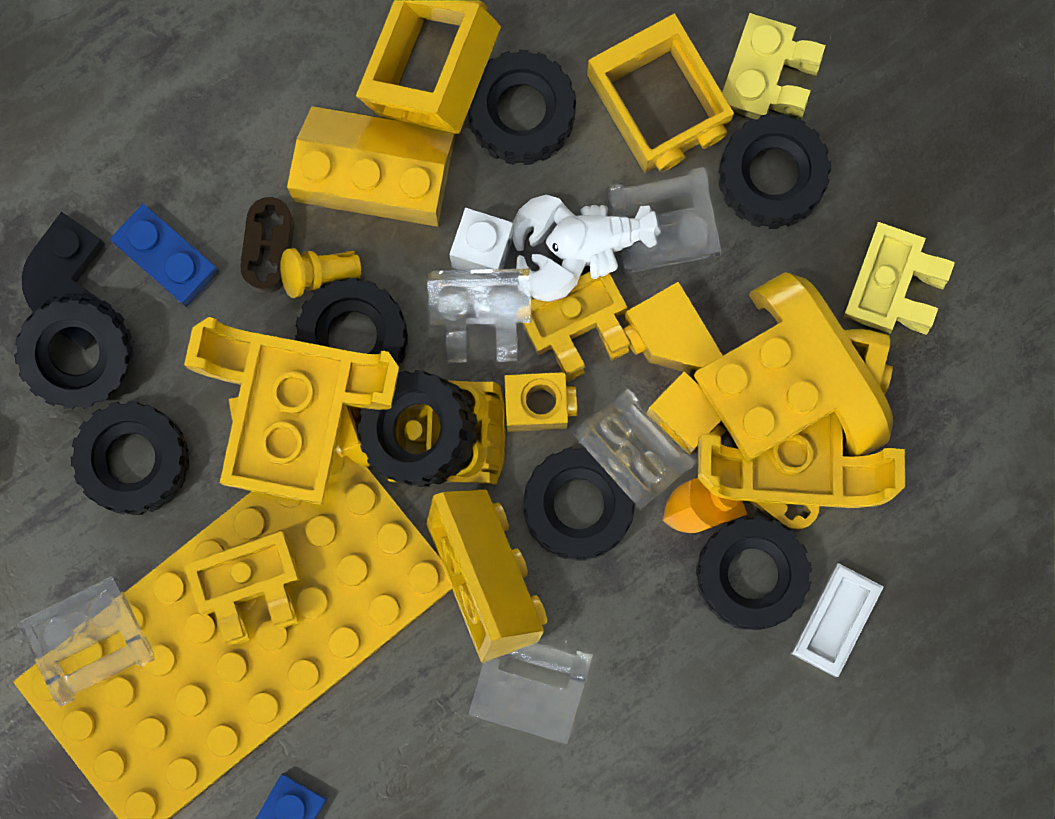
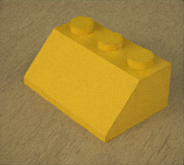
M311 106L296 139L287 184L288 191L296 203L439 227L456 133L402 121Z
M487 490L450 491L433 495L426 525L443 563L481 663L539 642L544 633L542 625L547 624V616L540 598L537 595L530 597L523 579L528 577V571L518 548L511 550L504 533L509 530V524L502 505L499 502L492 503Z

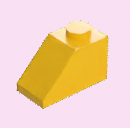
M679 282L626 311L624 322L627 326L623 328V331L630 342L629 347L635 355L643 352L647 361L651 364L695 375L697 370L723 356Z

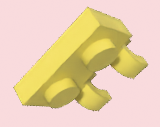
M749 13L722 94L733 112L757 120L761 115L768 114L770 109L789 115L791 118L802 120L811 90L790 85L781 87L778 86V82L784 65L817 76L826 45L805 40L795 42L793 38L796 27Z
M878 222L843 318L891 334L895 322L899 321L909 329L927 335L929 329L932 328L939 308L904 298L912 275L918 277L926 284L943 290L945 284L949 281L955 262L921 252L926 238Z

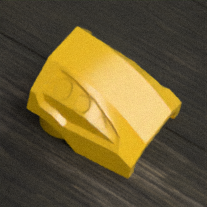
M448 380L462 389L461 393L468 397L473 404L471 408L473 414H476L478 422L475 425V433L478 435L476 443L473 444L471 450L473 454L469 461H465L461 466L462 470L456 476L451 475L444 483L497 485L505 463L506 408L501 386L495 382ZM415 404L408 407L401 413L396 423L395 433L399 445L411 454H420L428 451L439 438L440 420L435 410L428 405Z

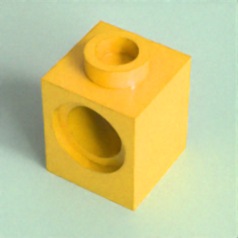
M685 371L660 395L646 413L689 455L698 447V439L701 435L721 437L727 431L720 425L722 421L700 385Z
M565 372L504 375L507 432L567 429L568 416H577L576 386H566ZM542 390L550 393L556 402L553 410L547 414L532 412L528 408L526 401L533 392Z

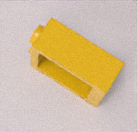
M394 0L356 97L380 117L459 134L502 26L487 12V5L480 0ZM425 19L460 26L433 93L398 86Z
M675 13L588 60L587 76L644 174L655 168H658L660 172L667 171L685 159L684 152L699 144L703 149H706L728 135L726 129L730 127L734 112ZM671 52L709 118L651 149L612 83Z

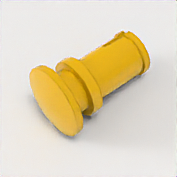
M295 248L286 249L282 254L280 265L283 287L291 298H300L304 290L315 291L321 285L330 284L329 282L337 279L339 281H346L348 278H358L359 281L361 276L359 256L355 255V251L318 256L315 252L309 251L303 252L300 255Z

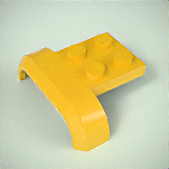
M783 272L752 290L749 296L757 309L765 308L776 319L778 324L695 372V379L747 462L833 412L837 415L846 435L845 448L851 457L866 456L884 446L890 440L893 415L882 389L821 294L804 277Z
M207 317L192 327L184 363L186 368L196 373L241 385L219 483L223 486L321 505L324 504L344 405L378 410L391 409L399 374V366L387 351H381V354H364L236 329L222 324L217 319Z
M833 412L749 462L746 461L739 448L736 449L722 445L720 436L701 435L698 439V480L715 496L730 500L841 508L872 507L889 502L905 488V449L884 448L878 453L866 456H843V428L837 415Z

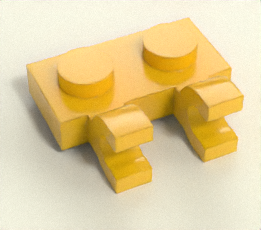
M588 272L579 277L577 285L566 297L552 302L532 299L516 307V313L538 356L552 349L562 373L565 372L567 383L585 374L583 369L585 364L571 339L597 328L611 361L630 351L628 348L630 342L617 320V317L626 313L628 307L610 273L605 276H599L597 279H591V274Z
M283 531L184 565L198 613L204 616L215 612L225 644L228 643L229 646H234L250 640L246 624L237 604L265 595L274 626L282 629L299 623L286 587L301 581Z

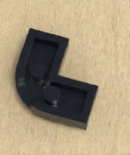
M62 211L31 251L23 267L22 290L25 300L33 312L48 299L55 296L60 298L66 293H75V295L81 296L85 293L93 295L76 282L105 243ZM93 295L95 299H97V300H99V301L102 302V300H100L98 297H96L95 295ZM66 327L59 330L60 333L84 350H87L95 339L89 331L80 327Z

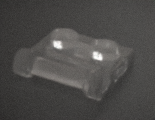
M704 167L691 169L688 172L689 175L633 186L623 187L622 183L607 185L611 216H626L629 218L627 206L691 194L694 203L693 208L657 214L661 224V233L656 236L658 244L648 248L641 240H638L631 246L619 251L623 274L720 256L721 247L709 194L708 178Z
M627 389L613 402L584 421L573 434L639 509L642 510L681 478L695 463L686 453L681 455L637 407L636 403L639 400Z
M110 576L18 622L49 692L60 707L75 700L76 693L136 663L141 667L155 660L151 645L143 634L115 576ZM119 632L122 633L127 644L126 646L68 675L63 673L58 662Z
M534 643L504 655L570 675L566 690L498 670L502 655L483 663L469 710V716L564 744L568 743L590 666L591 654L577 651V654L573 655Z

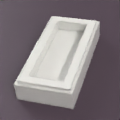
M840 563L835 564L790 654L834 677H839L883 586Z

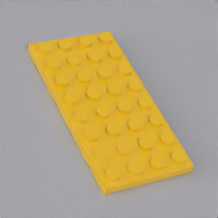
M335 450L323 505L251 491L15 679L13 683L118 819H171L448 594L452 587L441 558L366 466H359L347 456L341 457ZM283 531L301 581L286 587L299 623L282 629L274 626L265 595L237 604L246 624L250 640L229 646L228 643L225 644L223 642L215 612L204 616L198 613L184 565Z

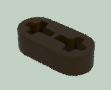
M273 197L261 198L255 201L249 208L240 264L241 274L245 282L254 291L262 294L273 293L283 286L280 271L281 257L283 252L292 246L294 230L293 217L287 205L280 199ZM275 210L276 215L283 223L282 225H274L271 241L265 240V228L258 220L259 218H267L269 211ZM264 250L270 251L269 261L274 268H277L276 273H269L266 281H260L256 272L251 270L253 266H261Z

